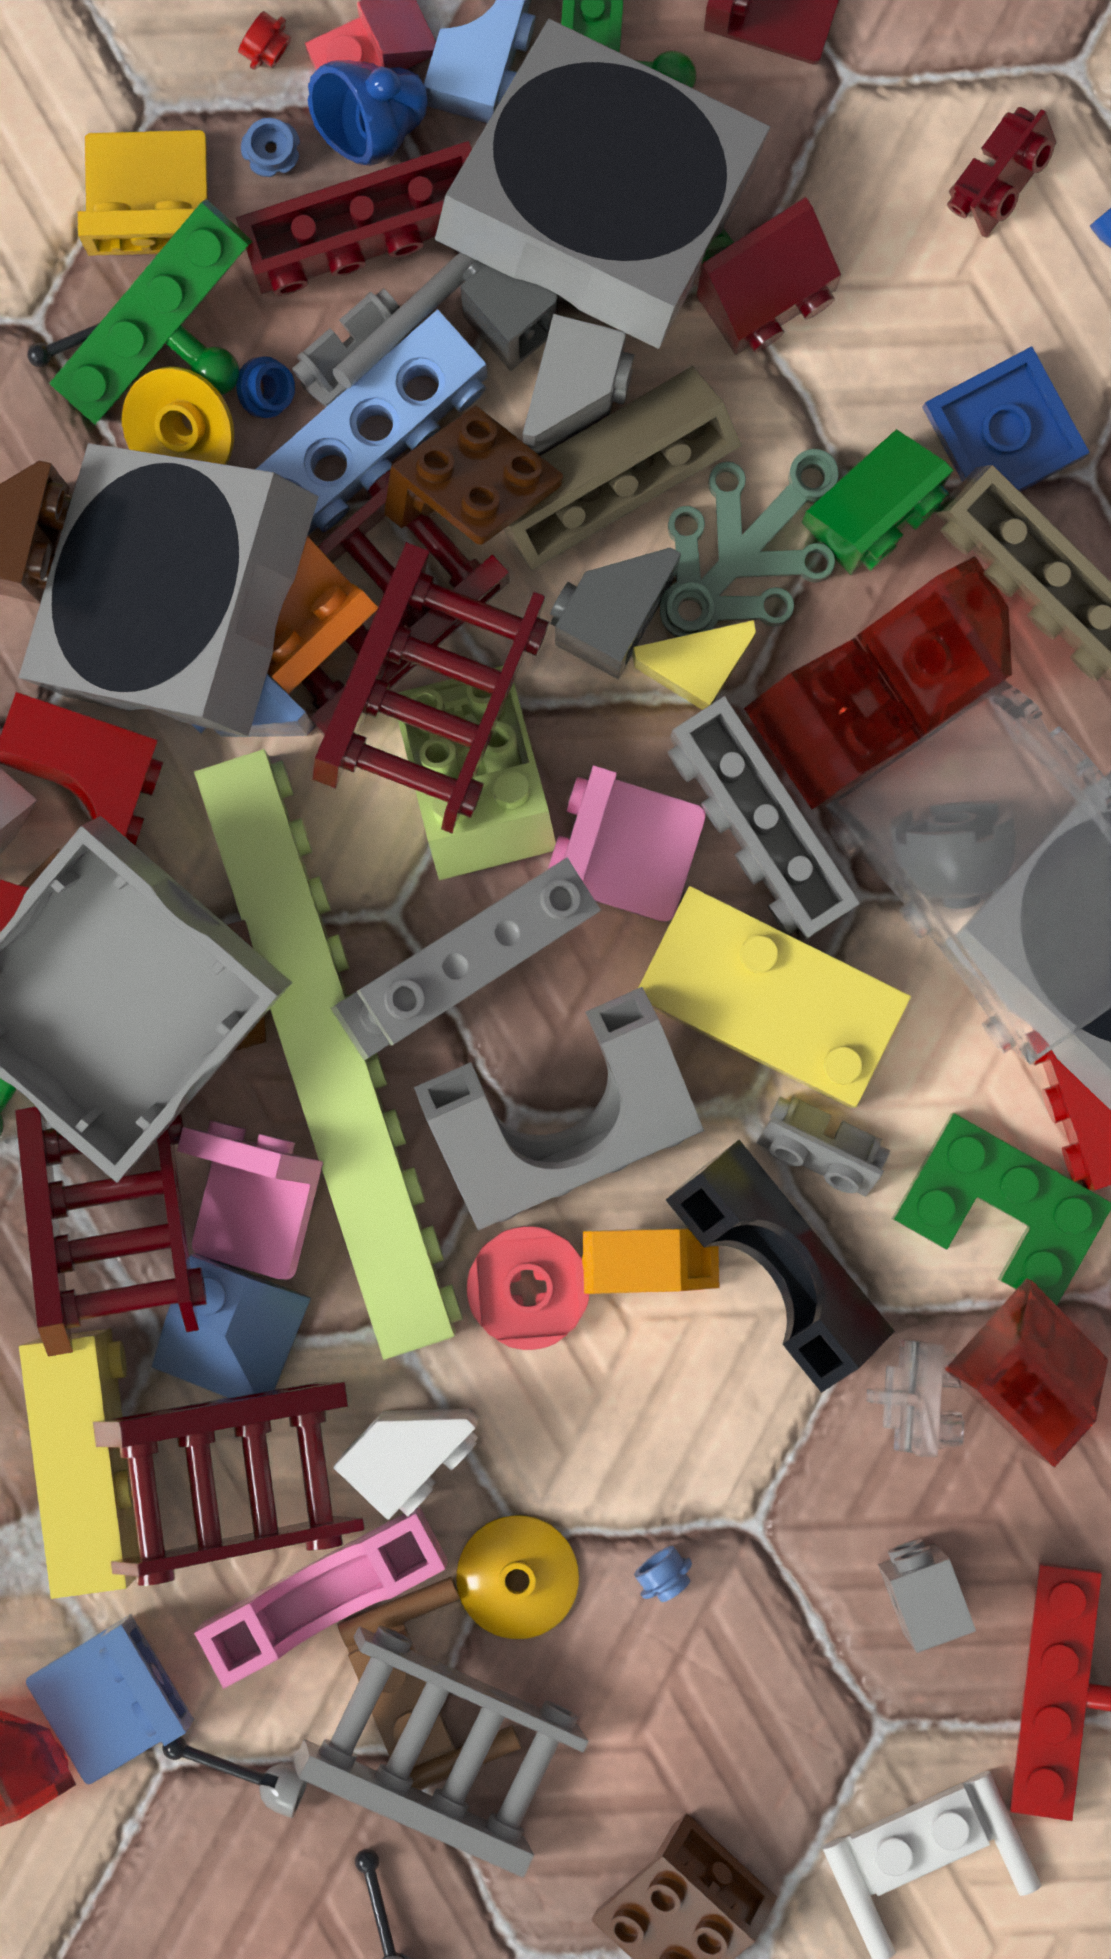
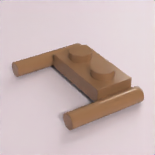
M452 1577L443 1579L337 1624L342 1640L348 1649V1657L358 1681L371 1658L359 1651L354 1640L358 1627L360 1626L376 1633L379 1626H384L411 1640L405 1627V1622L460 1600ZM412 1643L410 1649L416 1652ZM395 1667L372 1711L389 1757H391L426 1684V1681ZM441 1711L409 1775L413 1779L411 1787L418 1790H424L447 1780L463 1748L461 1746L455 1749ZM513 1725L497 1732L483 1764L522 1748Z

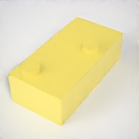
M691 886L685 892L638 987H643L654 1011L849 1108L857 1107L911 998L910 995Z
M111 1328L72 1333L73 1353L48 1357L41 1338L19 1346L51 1599L127 1589L136 1579V1576L112 1574L111 1561L140 1555L127 1458L120 1457L119 1448L96 1447L93 1428L94 1421L122 1417L118 1378L126 1377V1357L122 1341L113 1342Z

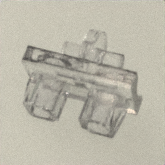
M900 1340L899 1366L887 1365L885 1388H868L866 1397L867 1402L884 1404L883 1427L895 1429L894 1450L914 1453L919 1457H938V1449L961 1446L963 1444L965 1421L962 1413L940 1409L942 1387H964L968 1372L967 1356L944 1350V1345L918 1340Z

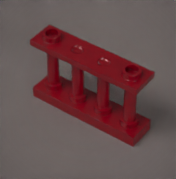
M390 470L383 474L368 490L367 493L371 496V499L317 546L332 563L347 551L384 593L395 568L370 542L365 534L386 517L384 510ZM421 514L406 525L410 532L452 577L449 584L454 588L453 591L487 603L510 583L509 572L493 554L482 564L476 558L469 560L429 515L424 516ZM424 606L422 611L411 608L405 626L412 629V637L439 646L465 622ZM364 624L358 627L345 640L358 655L369 631ZM403 659L399 665L389 661L382 681L390 683V690L417 665ZM318 666L301 683L316 698L313 705L317 711L309 718L324 736L346 685L340 680L333 682Z
M406 542L316 754L312 780L336 789L344 769L353 773L356 768L368 771L447 802L441 830L452 834L460 814L471 818L484 787L483 782L475 780L476 774L525 653L537 656L550 621L540 618L545 596L537 592H533L522 618L433 583L434 576L426 574L429 551ZM425 606L513 640L502 671L412 637V629L404 627L411 608L422 611ZM403 659L492 694L480 725L389 690L390 683L382 681L389 661L399 665ZM379 713L470 748L458 779L366 744L367 737L359 735L366 715L377 718Z
M37 1107L15 1110L37 1328L47 1356L73 1353L71 1328L81 1327V1320L176 1303L179 1304L186 1333L198 1331L196 1306L207 1305V1296L202 1268L191 1269L174 1146L179 1144L183 1128L181 1113L156 1140L161 1170L126 1175L118 1182L109 1178L65 1186L63 1180L54 1181L53 1165L63 1164V1157L81 1155L83 1153L54 1128L47 1129L43 1115ZM164 1194L168 1221L166 1224L73 1240L70 1239L69 1234L60 1235L59 1219L69 1217L70 1210ZM171 1248L175 1278L77 1295L75 1289L66 1290L65 1273L75 1271V1265Z
M315 1382L94 1421L93 1428L96 1447L119 1448L120 1457L127 1458L140 1554L139 1556L111 1561L112 1574L136 1576L138 1586L162 1584L175 1580L174 1569L305 1543L307 1551L335 1548L343 1545L342 1535L365 1530L363 1518L333 1516L321 1423L327 1421L326 1410L348 1407L345 1382ZM289 1417L290 1427H296L308 1521L278 1527L266 1433L272 1432L271 1420ZM234 1428V1436L241 1437L253 1533L222 1539L210 1443L216 1442L215 1431ZM177 1438L178 1447H185L197 1544L165 1550L153 1454L159 1452L157 1441Z

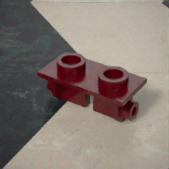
M1018 107L1014 113L1007 112L981 147L984 155L996 160L995 164L991 167L973 158L949 190L951 198L947 203V207L961 218H966L972 212L980 233L985 238L988 237L999 221H1004L1011 215L1018 202L1019 193L1034 173L1041 172L1047 166L1053 155L1057 142L1046 111L1041 109L1036 116L1023 107Z

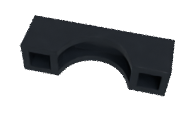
M740 1139L704 1165L665 1199L704 1248L728 1246L738 1249L755 1259L769 1273L781 1293L786 1309L787 1325L782 1345L821 1393L858 1370L895 1332Z

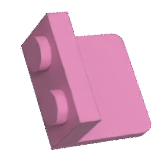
M593 765L589 780L577 777L566 812L577 815L571 838L558 836L549 868L568 857L596 902L660 922H668L677 911L705 821V812L699 805L616 780V772Z
M210 1121L208 1131L183 1127L177 1151L212 1161L192 1240L193 1251L206 1258L283 1280L291 1279L297 1270L323 1161L294 1154L295 1142L259 1134L257 1143L244 1140L246 1129L221 1122Z

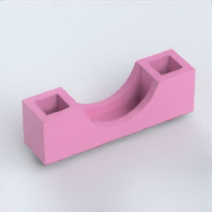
M418 1506L409 1516H406L404 1513L206 1619L199 1625L194 1634L224 1689L280 1659L294 1647L334 1623L370 1605L391 1599L445 1570L448 1559L422 1509Z

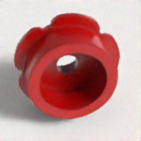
M262 11L248 29L239 46L238 53L251 61V69L256 70L263 63L273 68L285 53L292 37L284 32L286 19L283 16L277 20L267 12Z

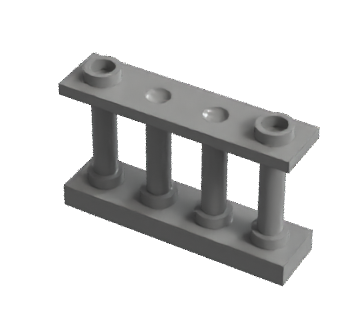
M567 857L339 1002L331 1010L363 1060H366L389 1044L392 1046L591 918L600 912L601 909Z
M359 1626L354 1635V1640L359 1651L371 1658L331 1740L324 1739L321 1746L306 1739L303 1740L293 1761L299 1779L524 1878L534 1853L526 1838L522 1836L524 1829L520 1824L559 1743L561 1742L584 1753L589 1741L576 1724L578 1716L550 1701H545L542 1708H539L410 1649L413 1642L409 1638L390 1628L379 1626L376 1633H373ZM395 1667L426 1681V1684L387 1765L380 1764L376 1771L355 1762L358 1756L353 1750ZM450 1692L482 1708L443 1789H435L432 1796L411 1787L413 1779L409 1775ZM504 1718H508L537 1731L498 1814L491 1813L489 1819L486 1820L468 1812L469 1805L465 1802V1799Z

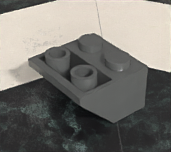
M475 260L462 276L465 280L460 286L463 316L507 368L512 371L547 341L553 314L558 315L559 295L537 284L514 279Z

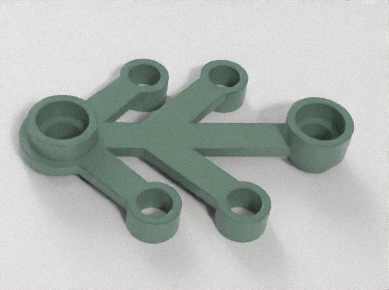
M809 449L796 456L789 470V485L743 535L740 495L744 490L746 482L745 473L739 465L733 462H722L716 465L710 473L708 486L711 494L716 498L719 561L702 579L698 540L704 531V517L698 509L692 506H681L672 512L668 521V533L675 542V550L681 553L676 573L677 582L665 591L660 603L661 621L669 633L675 637H681L712 630L718 621L760 619L768 626H781L790 619L794 611V600L785 589L778 587L770 588L764 591L761 596L720 595L736 578L801 575L809 582L818 583L830 576L835 566V556L832 550L824 544L813 543L806 546L803 550L762 551L807 501L817 502L837 483L839 476L838 466L829 453L820 449ZM810 468L820 471L823 476V484L817 488L807 487L801 479L803 471ZM722 472H730L737 477L738 486L733 491H723L717 486L716 477ZM682 516H690L697 522L698 529L692 535H681L675 529V521ZM811 553L823 555L827 560L826 570L820 573L811 572L805 565V558ZM768 598H781L786 604V613L781 617L768 615L764 609V602ZM691 600L699 604L701 615L698 619L687 621L680 616L678 607L684 601Z

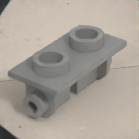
M384 288L376 295L369 292L363 300L339 320L350 334L346 341L342 343L336 333L329 328L307 349L297 355L300 362L292 368L293 372L301 380V386L324 407H327L347 389L335 379L333 369L399 308L397 302Z
M780 1096L769 1118L771 1120L756 1143L769 1149L770 1154L784 1164L790 1166L802 1165L824 1176L826 1182L833 1188L846 1193L857 1192L866 1197L884 1172L882 1168L890 1153L889 1149L880 1145L882 1139L845 1121L841 1122L834 1139L824 1135L832 1115L794 1096L791 1101Z

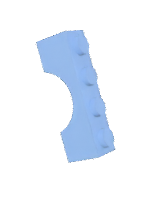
M496 0L493 6L478 19L462 26L440 29L424 82L428 107L488 123L517 73L511 71L516 50L526 52L529 47L536 15L528 13L531 0Z

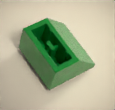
M896 429L805 512L802 524L821 544L828 546L832 550L835 559L850 575L862 564L872 571L897 548L896 543L904 536L900 530L907 523L916 531L935 514V511L941 505L940 503L949 495L944 486L954 470L946 461Z

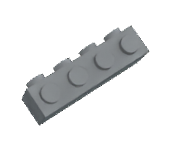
M725 696L672 730L670 739L675 747L668 751L671 761L686 782L696 778L708 796V799L701 802L705 813L720 834L729 829L742 848L734 854L737 862L753 885L763 880L775 899L774 902L768 905V908L785 934L791 935L796 931L803 942L860 904Z

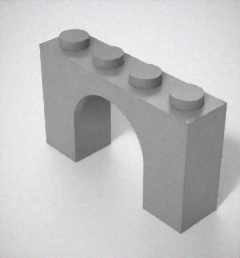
M643 987L585 1012L604 1055L608 1069V1081L605 1093L594 1111L583 1121L567 1130L548 1135H530L515 1131L506 1126L495 1115L471 1062L414 1087L428 1125L478 1231L494 1223L507 1221L519 1212L551 1198L563 1196L580 1185L607 1173L620 1171L632 1162L664 1148L674 1147L685 1139L704 1131L659 1018Z

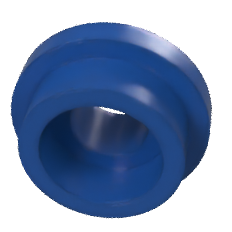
M262 356L252 358L242 366L236 390L242 407L250 415L257 418H271L279 415L290 405L295 394V382L292 373L285 365L272 357ZM261 380H262L263 385H264V393H263V395H262L261 387H260Z

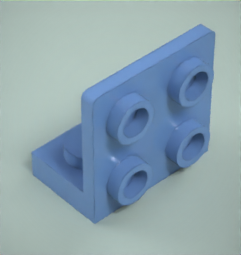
M132 1614L31 1674L26 1679L28 1689L86 1784L96 1782L159 1742L166 1746L184 1735L194 1721V1718Z

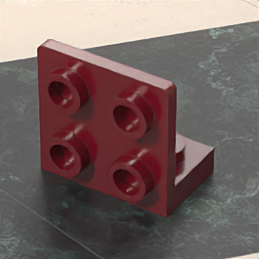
M708 0L704 31L816 65L820 62L839 0Z

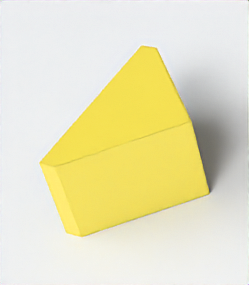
M754 620L633 647L632 658L634 667L703 710L714 703L752 643L756 634Z

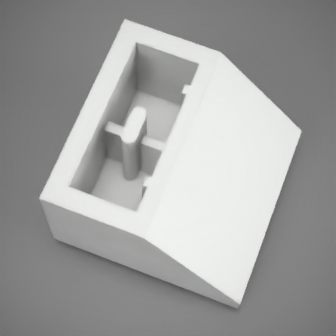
M470 1408L383 1411L340 1456L333 1468L387 1520L399 1509L406 1516H409L432 1492V1486L436 1482L430 1476L442 1463L450 1470L454 1469L477 1444L475 1441L478 1436L473 1430L476 1428L478 1416Z

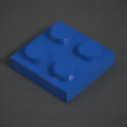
M1032 346L928 400L922 407L962 482L976 467L993 465L1021 492L1086 458L1090 453Z

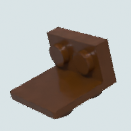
M475 405L391 465L384 515L402 529L421 514L427 516L436 511L474 543L483 545L560 488L563 474Z
M686 1813L671 1826L653 1860L596 1910L592 1917V1922L632 1959H735L756 1941L777 1896Z

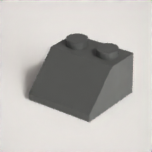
M671 547L586 571L578 586L567 582L550 613L553 616L550 624L555 626V645L619 680L633 654V647L638 646L660 606L665 591L671 586L676 577L681 553Z

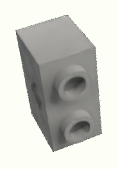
M917 1539L898 1545L888 1551L890 1560L878 1564L902 1632L916 1653L976 1631L951 1561L935 1543L925 1546L923 1539Z

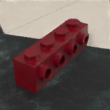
M466 141L235 217L239 229L253 241L246 251L261 294L273 291L276 296L288 295L305 288L309 284V278L331 272L334 277L349 275L366 266L365 260L385 253H389V256L392 258H398L420 250L424 246V240L436 236L445 195L472 151L470 142Z

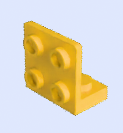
M203 131L88 133L85 136L86 211L77 212L78 237L88 256L158 254L203 200H208L207 139Z

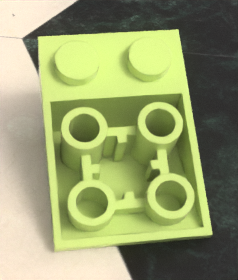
M503 666L496 667L495 669L502 671ZM454 679L398 692L401 695L480 725L492 695ZM514 683L475 777V780L484 783V787L472 817L469 818L460 814L452 834L441 830L448 803L415 790L439 880L554 851L556 841L551 818ZM398 720L409 761L458 779L470 748Z

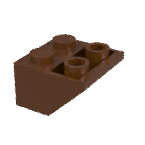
M39 460L0 484V595L38 604L41 603L55 556L53 553L59 530L62 531L72 499V496L68 495L70 487L52 463Z

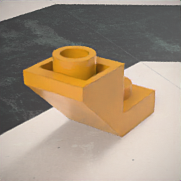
M688 1228L583 1231L582 1265L584 1270V1294L677 1292L720 1288L719 1246L704 1248Z

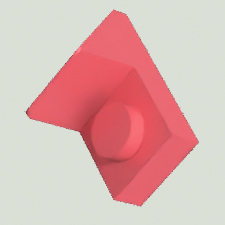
M361 0L357 2L359 18L305 42L306 51L315 70L323 64L334 60L363 61L380 67L408 69L431 58L436 44L416 0Z

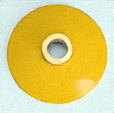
M162 367L140 377L127 393L122 409V428L129 450L224 465L228 463L234 446V424L224 398L207 379L185 368ZM182 413L190 420L193 431L186 428L183 424Z
M526 1515L505 1516L482 1526L464 1546L457 1566V1589L460 1600L469 1616L486 1631L508 1639L532 1638L554 1628L571 1609L579 1585L578 1564L574 1551L567 1539L549 1523ZM520 1569L527 1573L530 1582L524 1590L514 1591L507 1586L505 1578L510 1571Z

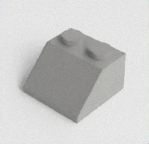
M553 314L523 430V443L541 456L610 415L613 402L624 405L633 369L631 368L634 354L624 352L625 332Z

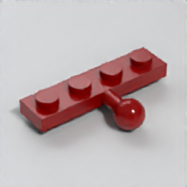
M1039 1562L1010 1800V1812L1073 1821L1086 1708L1111 1712V1686L1089 1683L1102 1573L1099 1570Z

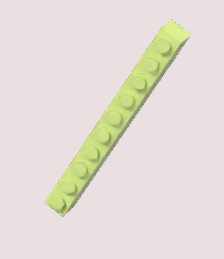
M265 749L194 771L241 920L246 921L253 949L292 982L270 1010L318 1159L323 1161L322 1171L383 1360L452 1338L456 1334L453 1323L463 1320L462 1312L453 1285L442 1288L434 1264L444 1261V1257L434 1227L430 1226L422 1229L415 1205L424 1203L425 1198L414 1167L403 1170L396 1147L406 1144V1139L396 1109L385 1112L377 1090L387 1086L378 1053L363 1060L331 1010L333 1006L350 996L346 994L340 972L348 970L350 967L339 934L328 937L321 914L331 911L321 877L309 879L302 856L312 853L301 818L290 821L283 798L294 794L285 765L282 760L272 763Z

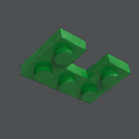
M951 1113L891 1219L947 1250L976 1198L984 1201L1027 1226L998 1280L1054 1311L1110 1213L1111 1202L959 1115Z

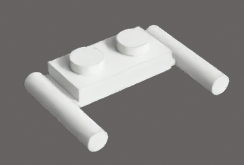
M990 1771L978 1773L964 1783L942 1791L857 1830L846 1837L834 1839L822 1847L872 1959H889L895 1955L896 1951L871 1895L876 1893L877 1896H880L990 1845V1840L994 1839L1020 1896L1031 1894L1042 1886Z

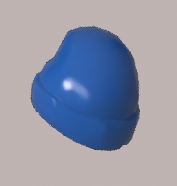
M334 60L320 66L310 77V83H308L309 96L307 101L315 128L327 144L346 159L361 165L371 166L380 164L394 156L396 150L403 143L405 136L422 122L427 112L428 98L426 88L419 75L401 67L388 68L363 61Z

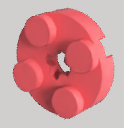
M520 1226L501 1232L481 1248L468 1274L467 1297L474 1318L490 1336L515 1349L536 1350L556 1344L576 1327L589 1301V1294H584L582 1257L569 1240L542 1227ZM533 1270L536 1280H545L547 1291L536 1295V1304L524 1305L522 1295L511 1293L510 1284L520 1281L521 1271Z

